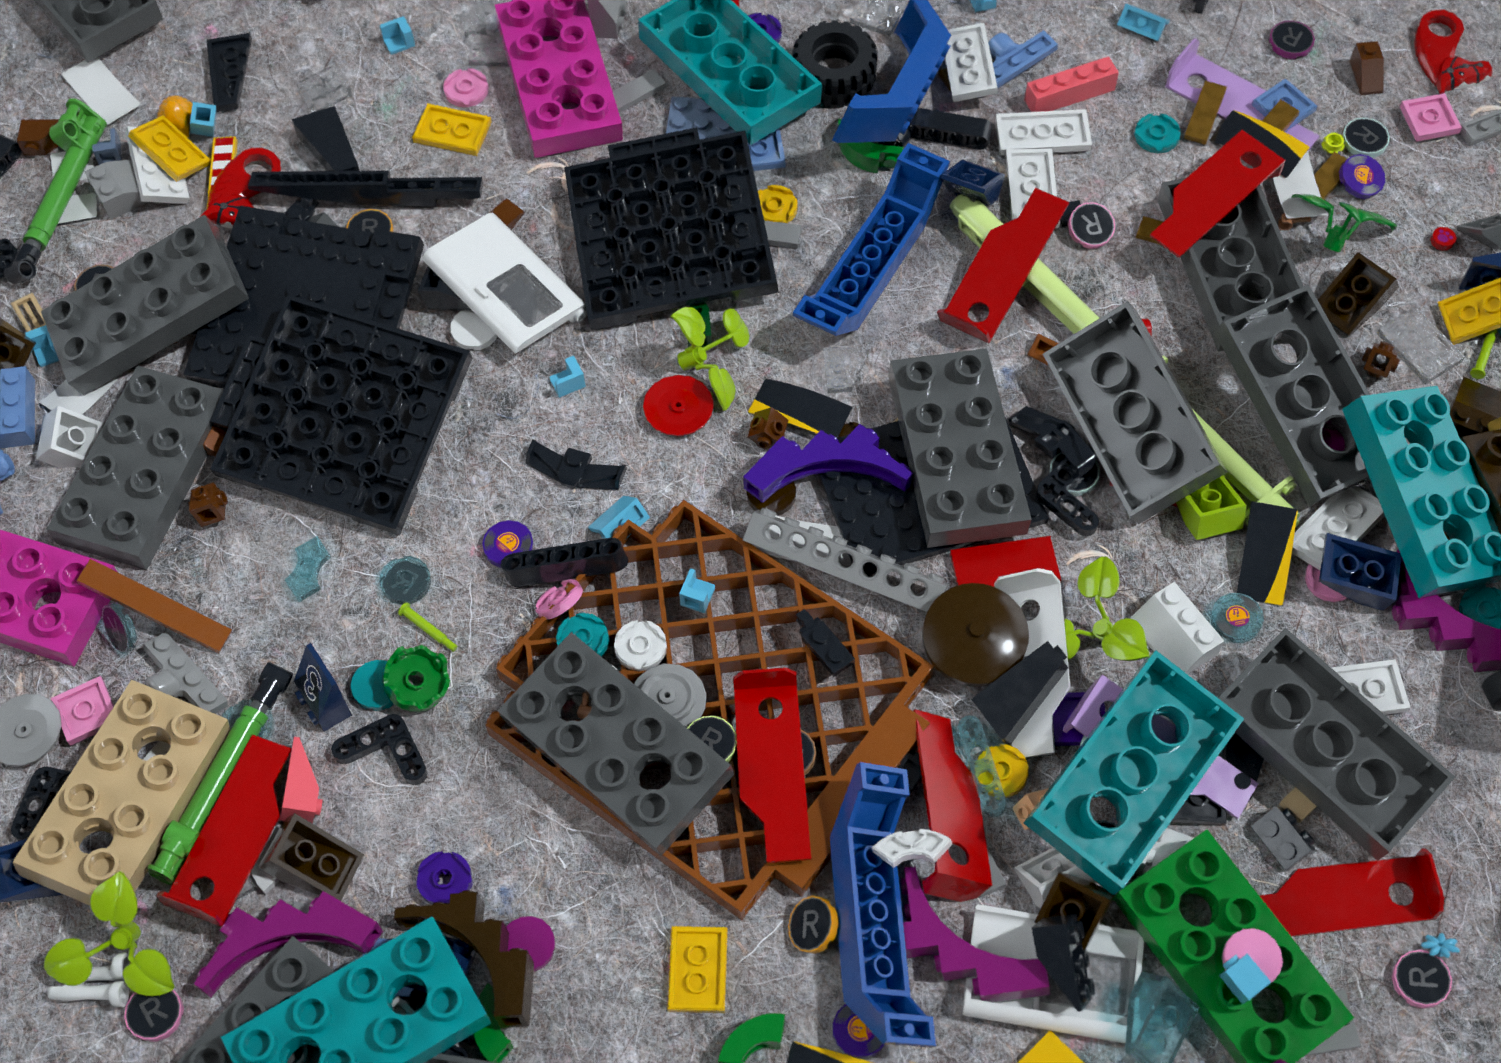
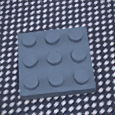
M671 96L666 133L697 127L699 138L705 139L735 132L702 98Z

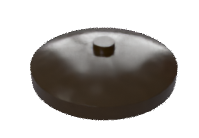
M968 583L952 587L935 599L925 616L922 640L928 659L944 677L964 686L984 687L989 686L1023 660L1028 646L1029 630L1023 611L1008 594L990 585Z

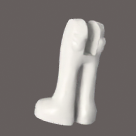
M120 953L115 955L111 965L92 967V973L85 981L117 982L98 986L84 985L85 982L75 986L64 984V986L49 987L47 989L48 998L60 1001L107 1000L114 1007H125L130 997V988L123 978L124 969L131 964L128 960V954ZM49 976V979H51V980H53V981H57V980H55L54 978H52L51 976Z

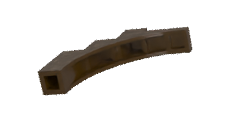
M464 890L460 893L450 894L449 904L436 902L426 906L409 904L405 907L395 908L394 919L402 931L409 930L433 916L441 932L460 939L476 951L485 961L490 972L494 990V1018L501 1028L530 1026L534 961L528 950L512 948L508 951L509 932L502 920L487 919L483 922L485 904L478 892Z

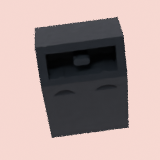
M428 266L418 288V292L429 309L471 310ZM506 274L487 284V288L496 297H498Z
M1077 914L1042 918L1031 928L1036 956L1077 1012H1080L1092 1000V996L1095 995L1093 979L1088 978L1087 967L1090 965L1089 954L1087 950H1083L1081 941L1084 938L1083 924L1081 921H1078Z

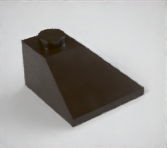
M1059 872L1034 923L1037 924L1045 917L1077 914L1078 921H1081L1083 924L1084 938L1081 941L1083 950H1086L1103 921L1115 894L1112 895L1106 889L1089 880Z

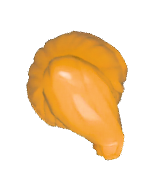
M179 95L167 97L159 105L157 117L164 115L187 138L189 137L192 103Z

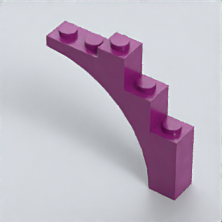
M1401 557L1397 590L1399 599L1392 607V616L1394 621H1397L1399 630L1430 628L1429 637L1435 643L1436 651L1467 649V659L1469 663H1472L1474 672L1501 670V629L1474 621L1456 611L1438 595L1418 598Z
M916 866L905 868L906 877L901 878L903 895L908 894L909 904H904L906 920L909 922H903L907 958L934 955L936 972H942L944 981L977 977L972 978L974 995H980L981 1001L995 1003L1051 995L1047 970L1039 959H1016L998 956L978 949L959 938L942 923L930 907L922 891Z
M324 891L311 902L307 914L279 899L276 905H273L267 911L264 922L236 907L228 915L220 929V932L226 937L225 941L216 947L213 958L207 966H204L199 971L194 985L202 993L212 998L223 983L241 967L264 953L283 947L292 936L301 943L329 942L348 946L367 954L373 948L383 930L373 919Z

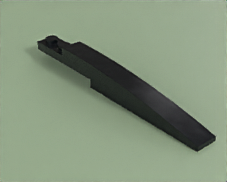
M389 170L252 172L248 188L249 190L331 202L386 206H436L438 199H481L483 179L482 177L391 178Z

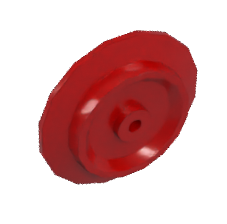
M674 375L662 378L650 387L645 394L643 410L646 420L655 430L665 435L684 436L695 433L706 425L712 416L714 402L710 390L703 382L691 376Z

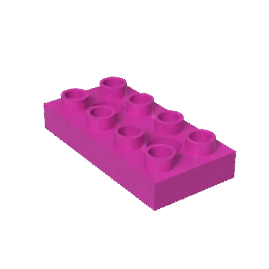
M512 0L511 2L495 4L498 29L534 158L623 141L622 121L585 0ZM555 36L558 38L553 41H543L542 37ZM571 102L579 106L566 110L563 109L561 104Z
M0 530V643L74 667L99 623L104 607H107L111 601L77 584L78 577L92 558ZM92 559L117 572L114 565ZM51 592H61V596L56 604H45L38 610H35V606L41 597Z

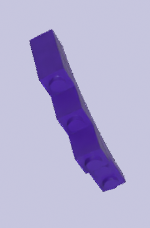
M859 424L841 444L835 436L826 434L822 430L802 450L795 441H789L782 436L743 476V485L746 491L763 503L782 487L813 474L831 471L861 473L887 481L905 492L911 486L913 473L908 466L898 463L891 458L886 450L879 449V437L872 429H866Z

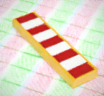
M236 136L213 137L207 207L209 195L217 177L224 167L237 156L238 141Z

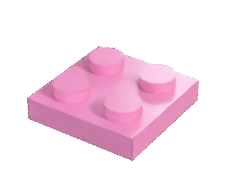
M1445 93L1401 102L1400 109L1416 142L1459 134L1462 129Z
M101 676L50 698L60 711L61 727L70 746L95 735L114 707Z

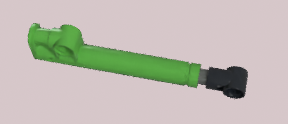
M71 98L67 100L65 114H62L57 124L50 128L51 139L65 150L66 154L23 237L25 244L20 246L13 262L5 267V277L12 284L27 281L36 275V264L41 256L40 251L46 249L93 154L92 145L98 144L106 128V121L78 99Z
M271 662L265 665L258 680L260 684L250 698L252 701L251 705H245L242 709L240 717L234 723L178 822L173 820L166 829L160 847L162 851L154 865L149 864L147 867V871L152 877L168 885H173L252 734L258 736L261 732V727L265 725L268 719L265 713L273 708L278 695L286 691L293 677L292 672Z

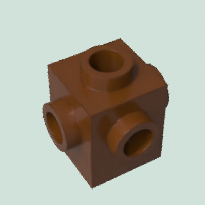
M1381 341L1380 344L1374 342L1372 348L1367 347L1362 361L1366 362L1364 370H1367V374L1376 378H1387L1390 372L1395 373L1400 359L1396 358L1398 351L1394 350L1395 346ZM1377 355L1386 356V360L1379 362L1376 359Z
M772 407L755 412L747 437L755 442L758 447L764 450L769 449L782 436L785 437L788 419Z
M214 482L199 486L191 490L188 503L189 512L201 527L225 520V509L228 500L224 491H220Z

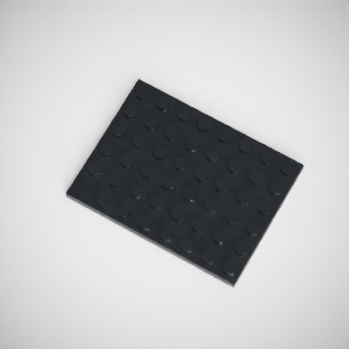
M1006 420L1032 519L1029 528L1046 524L1049 517L1044 505L1037 499V489ZM896 421L871 428L879 437L878 448L886 450L895 461L909 467L899 422ZM849 435L837 438L839 443L841 444ZM836 471L818 474L840 535L848 540L847 545L856 548L857 545L865 546L871 549V554L881 557V554H885L895 558L896 564L905 565L906 563L950 552L953 549H960L987 541L981 540L927 548L913 483L904 492L893 484L871 475ZM848 554V555H849V558H850V560H851V564H852V563H853L852 556H851L850 554ZM867 562L864 565V571L866 574L871 575L877 573V567L874 563Z

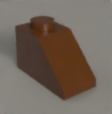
M1378 41L1356 43L1349 62L1360 95L1383 93L1384 57Z
M59 119L21 120L17 143L24 156L48 155L59 147L51 139L49 133L50 128L57 124Z

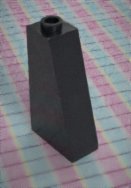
M335 106L292 119L297 137L327 171H360Z
M1048 641L971 699L1005 744L1010 745L1067 671L1068 666L1063 661L1067 656L1058 645L1053 648Z

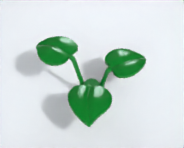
M1293 194L1291 197L1302 198L1313 205L1322 207L1328 212V224L1325 230L1328 235L1323 246L1335 252H1341L1346 240H1349L1350 235L1364 221H1375L1388 225L1392 231L1397 228V224L1378 213L1356 208L1343 202H1339L1338 205L1343 207L1349 215L1343 226L1335 224L1332 228L1333 209L1335 206L1311 194ZM1353 217L1356 223L1348 231L1347 226Z

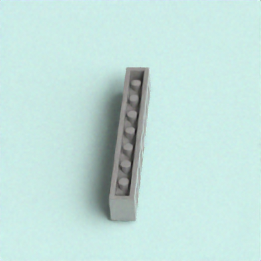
M762 508L761 511H753L743 541L928 612L935 599L944 593L948 587V583L943 582L945 578L940 575L930 573L927 576L919 573L920 568L906 563L904 567L896 564V559L888 555L881 554V557L871 554L872 550L865 546L857 545L856 548L847 545L848 540L835 535L831 539L823 535V530L809 526V529L800 527L799 521L789 517H785V520L775 517L776 512L766 508ZM771 525H776L780 528L781 535L778 539L770 536L769 528ZM795 534H799L804 538L805 544L802 548H798L793 544ZM822 543L828 547L829 553L827 557H821L817 554L816 547L818 544ZM842 553H848L852 556L853 563L851 566H844L841 563L840 556ZM865 563H874L877 567V573L873 576L866 574L864 571ZM890 572L899 573L901 583L898 585L891 584L888 580V574ZM921 581L925 585V593L916 594L912 589L913 582Z

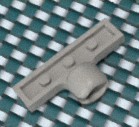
M167 632L144 643V651L161 669V671L145 680L146 686L175 698L184 696L192 705L214 714L227 707L228 700Z

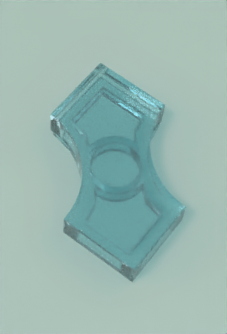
M318 536L295 548L298 556L297 565L294 571L285 578L286 584L298 602L321 590L318 583L319 571L323 564L331 558Z

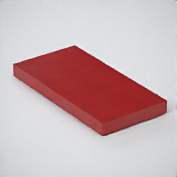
M1051 536L950 550V558L957 586L968 583H980L994 587L998 577L1037 568L1052 571L1060 580V583L1062 581Z

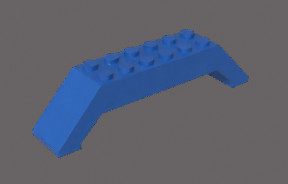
M909 0L894 31V34L900 37L909 53V57L889 93L860 96L855 93L832 141L836 143L896 141L899 133L905 134L951 45L947 44L951 34L928 0Z
M907 143L897 158L896 166L884 195L817 294L812 296L804 295L793 311V316L835 336L858 330L923 232L942 185L941 174L948 170L950 161Z
M860 762L855 767L830 835L835 906L839 922L837 930L843 1000L883 1044L933 1048L936 1046L933 1017L926 1016L910 996L898 867L893 868L872 850V847L877 842L893 834L896 829L905 799L910 796L907 769Z

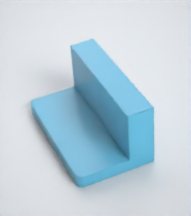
M1125 4L1117 25L1159 41L1165 25L1169 24L1170 20L1134 5Z
M622 496L588 528L591 532L599 533L603 539L612 538L615 529L620 525L623 526L628 519L640 527L650 516L637 498Z

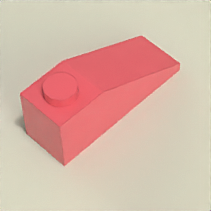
M294 736L279 820L284 821L295 813L313 824L314 816H320L323 799H318L319 786L300 737Z

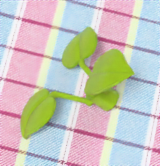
M692 307L681 308L674 312L671 317L678 323L691 346L678 353V363L685 371L694 367L697 371L709 369L710 383L722 410L725 411L729 408L735 397V384L725 368L719 369L716 364H703L707 359L706 351L732 338L736 347L742 348L746 346L749 342L747 325L736 310L727 309L723 313V324L729 334L705 347H700L704 344L705 339L704 320L696 309Z
M1106 556L1096 559L1079 574L1077 585L1080 593L1086 598L1095 597V602L1102 619L1095 622L1092 632L1080 629L1074 631L1073 623L1068 619H1064L1068 660L1073 658L1080 648V640L1076 635L1088 636L1091 639L1097 638L1102 642L1101 646L1104 653L1115 660L1135 661L1149 656L1146 636L1141 624L1134 619L1126 618L1117 621L1113 625L1101 604L1100 597H1113L1118 590L1120 582L1116 565Z
M122 871L117 872L100 884L93 891L90 899L94 915L101 921L111 920V926L118 927L112 932L111 939L86 952L85 945L80 939L67 938L55 944L45 957L44 969L48 975L62 984L75 986L85 982L92 973L93 966L88 957L95 955L110 945L119 950L129 948L128 960L131 964L124 969L123 978L132 991L141 995L157 996L168 993L175 988L169 963L161 952L155 949H143L134 957V952L137 948L135 942L141 935L140 927L132 922L136 917L138 904L134 889Z

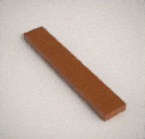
M92 559L88 561L77 579V584L218 654L232 633V629Z

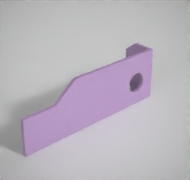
M1194 38L1174 61L1165 87L1196 104L1202 88L1191 87L1187 79L1193 75L1202 76L1206 81L1227 86L1217 116L1226 119L1232 110H1236L1262 121L1265 116L1252 106V102L1255 98L1266 92V90L1197 55L1200 41ZM1299 124L1285 132L1310 147L1308 151L1320 137Z
M1101 675L1085 692L1064 725L1063 731L1067 733L1072 728H1075L1088 737L1101 719L1099 713L1101 704L1108 701L1114 702L1123 689L1104 675ZM1153 715L1151 725L1154 734L1165 743L1176 744V726L1161 715ZM1217 756L1190 796L1203 795L1238 819L1258 783L1251 779V785L1247 789L1238 788L1235 784V777L1243 772L1220 756Z

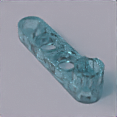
M968 715L963 717L958 723L959 737L982 809L990 817H999L1006 810V798L982 723L977 717ZM975 728V737L970 738L969 732L965 730ZM976 747L983 748L986 752L984 758L981 760L973 759L970 755L972 749ZM983 772H989L993 775L994 779L991 784L983 785L978 781L979 775ZM992 790L995 800L1001 801L998 804V809L994 810L992 806H987L990 804L988 792Z

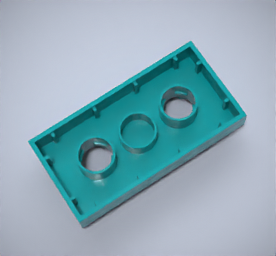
M671 0L638 19L639 39L736 132L745 130L749 145L754 144L821 103L822 83L732 0Z
M1438 386L1364 395L1343 408L1342 411L1418 598L1500 581L1501 534L1489 509V497L1484 489L1480 487L1470 464L1469 450L1465 443L1460 440L1449 414L1450 405L1447 399L1440 393ZM1444 531L1447 533V535L1449 536L1450 540L1447 539V537L1445 536Z
M1155 650L1145 659L1023 824L1113 895L1125 887L1244 718ZM1153 715L1166 716L1175 724L1176 744L1165 743L1154 734L1151 725ZM1093 797L1105 798L1114 805L1117 820L1115 828H1104L1094 821L1090 813V801Z
M432 916L227 1033L221 1039L233 1063H288L291 1054L304 1045H313L320 1048L321 1057L319 1063H425L491 1024ZM411 984L421 985L427 989V1000L419 1011L411 1015H400L393 1012V999L400 989Z

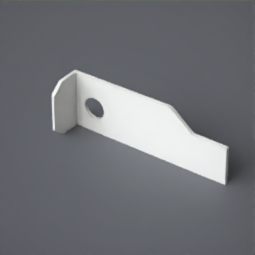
M1037 568L998 577L994 587L1008 594L1020 608L1028 601H1035L1040 606L1038 616L1033 620L1027 621L1029 640L1024 658L1047 641L1053 648L1058 645L1067 656L1061 583L1052 571ZM1067 656V658H1066L1065 660H1063V661H1064V662L1066 663V665L1068 666V656ZM1069 667L1012 742V747L1017 748L1025 758L1055 753L1052 715L1070 689Z

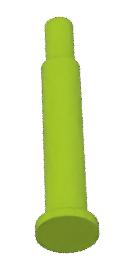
M1497 329L1488 332L1485 336L1476 365L1470 371V375L1475 379H1483L1486 375L1484 370L1496 338Z
M408 602L400 607L398 610L399 616L404 615L452 652L457 649L458 646L448 639L447 635L411 609Z

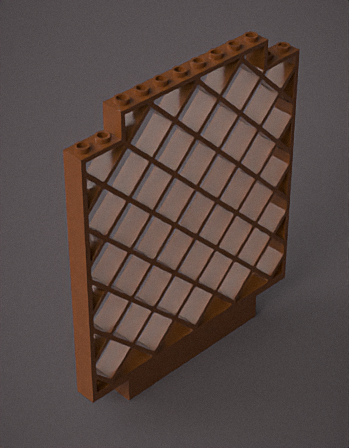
M685 500L670 510L668 518L663 524L659 523L655 527L652 535L628 519L623 526L620 525L615 529L612 538L619 539L622 546L630 538L640 543L641 545L623 547L629 560L628 563L654 560L657 583L617 588L616 572L610 573L612 589L582 593L579 600L568 610L569 617L575 616V610L614 605L617 629L608 630V646H614L616 634L622 628L619 604L659 599L662 624L656 625L665 634L667 664H673L670 638L709 633L713 659L678 663L692 670L697 676L715 674L719 701L706 703L705 711L701 717L721 716V718L727 721V715L735 714V699L724 700L721 673L806 663L810 689L797 691L799 706L813 705L817 732L807 734L813 740L815 747H820L824 776L805 778L806 793L822 791L807 810L811 860L766 862L753 880L750 879L746 846L765 844L764 830L743 832L739 802L742 801L740 800L739 787L736 784L733 758H738L737 749L734 757L728 762L731 764L734 775L730 778L731 788L721 789L706 805L733 803L737 833L695 839L694 823L692 821L688 826L690 840L673 842L665 853L660 856L585 790L571 781L572 779L563 771L545 762L540 751L535 748V754L521 743L528 741L513 728L502 730L501 728L506 722L498 711L490 714L486 721V728L489 736L742 921L775 878L802 897L831 860L830 835L858 763L863 762L898 768L907 753L912 750L915 751L918 747L916 717L923 731L930 725V722L908 707L932 678L934 665L752 544L743 541L741 537ZM685 518L694 524L696 538L665 542ZM700 528L711 536L701 537ZM734 550L743 556L745 572L707 576L704 553ZM698 554L701 577L697 579L714 584V592L748 588L752 612L713 617L711 602H709L706 609L707 618L667 623L664 598L678 597L685 579L662 582L659 559ZM750 562H752L762 570L752 571ZM579 574L575 580L579 582L584 591L597 575L585 577L586 574ZM568 582L564 590L568 594L576 585ZM783 583L794 590L796 606L758 611L755 586ZM802 596L813 604L803 605ZM803 609L813 619L817 617L819 619L836 618L845 624L848 641L841 643L855 658V663L852 664L855 683L817 688L813 661L819 660L802 641L803 647L764 652L761 626L796 622V614ZM563 614L548 620L544 616L537 617L533 621L531 629L527 634L520 636L508 655H503L498 661L496 670L501 681L516 691L524 682L511 672L527 655L528 675L530 677L535 671L534 656L551 654L558 647L556 637L541 638ZM754 628L758 653L718 658L716 632ZM854 631L866 639L855 640ZM887 652L897 659L900 677L863 682L858 655ZM622 664V671H619L633 684L645 672L627 670ZM907 666L915 671L912 677L909 676ZM511 691L506 696L504 703L515 693L514 691ZM899 693L875 725L872 726L866 697ZM858 698L863 726L824 731L820 703ZM766 699L761 702L758 710H767L768 719H774L773 709L782 708V705L776 699ZM861 741L835 776L831 775L827 745ZM657 762L646 766L643 770L670 766ZM740 848L744 879L711 883L700 875L697 853ZM692 854L694 870L675 856ZM741 894L737 901L729 895Z

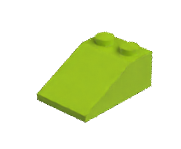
M1223 475L1176 502L1185 525L1196 540L1243 529L1247 505Z

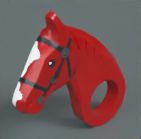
M1443 9L1431 10L1424 14L1416 31L1414 47L1416 57L1423 72L1437 86L1439 94L1490 80L1493 68L1488 61L1473 62L1455 56L1456 47L1465 28L1462 20L1456 14ZM1433 23H1441L1447 25L1453 34L1450 36H1439L1434 34L1428 26Z
M249 148L241 152L224 167L217 177L209 195L208 209L201 216L205 214L213 224L232 229L240 205L253 207L248 199L260 193L259 191L249 190L248 184L251 175L245 171V167L253 161H262L270 165L272 168L271 172L281 171L280 159L274 152L265 148Z

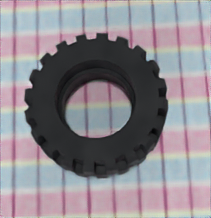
M832 20L828 23L822 21L817 26L812 25L808 27L807 32L804 30L793 45L792 57L822 83L821 103H824L825 106L831 107V104H836L839 107L844 106V103L850 104L855 93L865 96L872 89L877 73L876 44L866 31L862 32V28L858 25L852 26L847 21H844V23L838 22V20ZM838 58L849 62L850 65L834 69L824 67L819 62L825 59Z

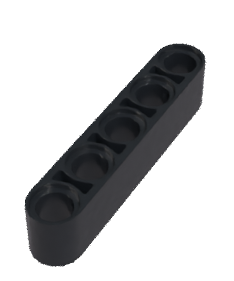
M918 108L907 129L911 134V138L973 149H986L989 146L993 124L983 118Z
M605 538L508 554L502 559L501 568L511 586L522 587L573 579L579 574H586V577L621 571L628 565L629 560L619 539Z

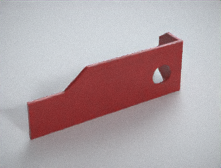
M1241 130L1174 188L1173 214L1150 233V237L1180 258L1267 178L1280 176L1285 160ZM1240 158L1250 166L1252 165L1253 168L1245 167L1241 163Z
M1035 188L1018 218L989 231L946 309H939L937 311L940 321L984 342L990 343L1068 207L1069 202ZM978 303L985 304L989 308V315L982 322H974L968 316L969 309Z
M914 709L915 713L930 722V725L923 731L916 717V738L929 830L950 838L952 844L962 848L967 856V863L960 865L951 858L947 850L934 863L935 871L922 881L924 893L959 902L976 899L993 886L977 779L955 752L951 720Z

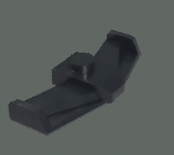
M1025 406L1008 419L1009 426H1016L1037 435L1038 437L1034 439L1035 446L1051 458H1054L1061 452L1076 470L1079 477L1094 466L1097 456L1076 432L1075 427L1066 420H1060L1029 406Z
M534 439L526 453L527 465L558 481L562 486L573 489L619 490L627 470L626 465L590 464L592 460L590 453L569 447L563 457Z

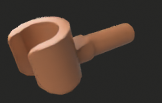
M1283 213L1281 219L1278 220L1279 229L1289 230L1292 228L1293 223L1310 222L1311 217L1288 219L1285 213Z
M584 692L582 694V704H580L577 711L580 719H584L592 706H589V696Z

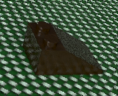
M1357 252L1319 297L1318 302L1330 323L1350 337L1387 302L1399 285L1397 278Z
M0 318V370L24 367L36 342Z
M1463 377L1450 406L1449 413L1460 440L1465 436L1489 432L1487 424L1501 417V391Z
M294 813L282 822L258 868L284 883L319 896L324 891L341 901L364 854Z

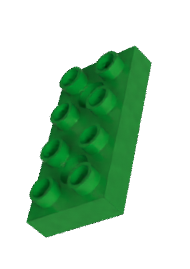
M1208 829L1115 895L1113 899L1236 1063H1274L1279 1059L1287 1063H1296L1354 1019V1016ZM1194 894L1202 897L1211 909L1210 924L1203 927L1189 924L1182 917L1179 910L1181 896ZM1243 929H1257L1266 932L1276 941L1281 950L1283 962L1280 973L1273 982L1265 987L1278 994L1283 1002L1284 1015L1280 1023H1269L1262 1020L1253 1008L1252 998L1242 1004L1219 976L1225 971L1222 961L1225 944L1233 934Z

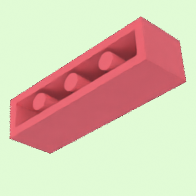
M1108 56L1028 82L1024 101L1031 112L1053 111L1114 91L1119 72Z

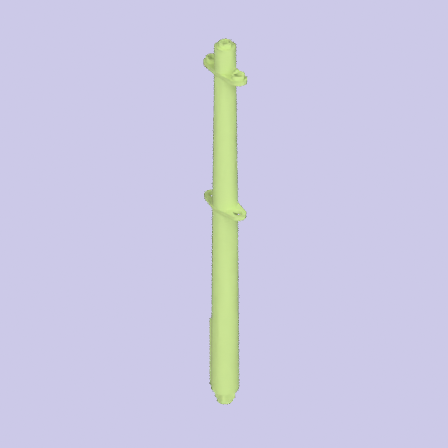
M958 195L950 204V209L958 218L959 229L979 248L982 246L990 230L1003 225L980 201L973 202L966 195ZM1039 258L1037 259L1023 284L1035 298L1073 334L1099 319ZM1163 356V358H1164V360H1165V362H1166V364H1167V363H1168V358L1165 357V356ZM1194 411L1228 472L1224 476L1251 502L1293 508L1281 496L1282 494L1288 495L1296 487L1295 479L1292 476H1288L1272 488ZM1250 508L1245 512L1244 524L1247 526ZM1297 513L1296 526H1297V525L1299 524V522H1300V521L1298 520V518H1299V516H1300L1299 513Z

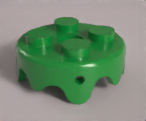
M424 645L407 649L404 646L397 648L387 661L382 674V685L388 699L399 708L410 712H422L435 707L441 702L450 685L446 657L442 653L432 652ZM417 675L421 678L422 684L414 686L409 682L408 677Z

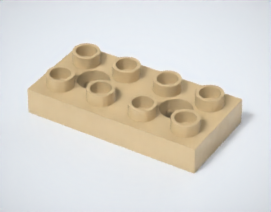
M131 680L14 859L13 864L19 876L91 906L90 899L93 891L119 871L125 874L135 892L148 872V865H152L161 850L162 838L166 829L173 820L179 821L230 732L228 719ZM153 741H163L170 745L166 755H156L148 761L140 759L137 755L144 745ZM105 831L113 835V840L107 848L96 849L90 854L82 852L79 848L83 839L91 833Z

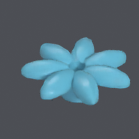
M1440 933L1437 938L1432 935H1426L1425 939L1427 941L1421 944V947L1431 949L1429 952L1431 956L1436 955L1449 958V951L1460 952V949L1455 946L1457 940L1453 938L1445 939L1443 933Z

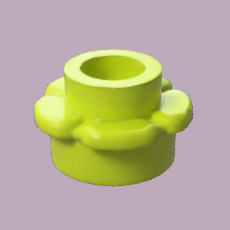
M1329 133L1323 139L1321 146L1329 154L1342 152L1345 146L1343 144L1344 138L1338 133Z

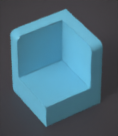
M404 16L380 25L383 41L390 54H395L415 46L412 30Z
M46 325L25 332L27 337L36 342L33 350L40 367L59 361Z
M574 355L565 359L567 370L550 376V382L559 398L586 387L584 374Z
M690 568L679 593L680 605L705 613L715 591V585L697 579L696 570Z

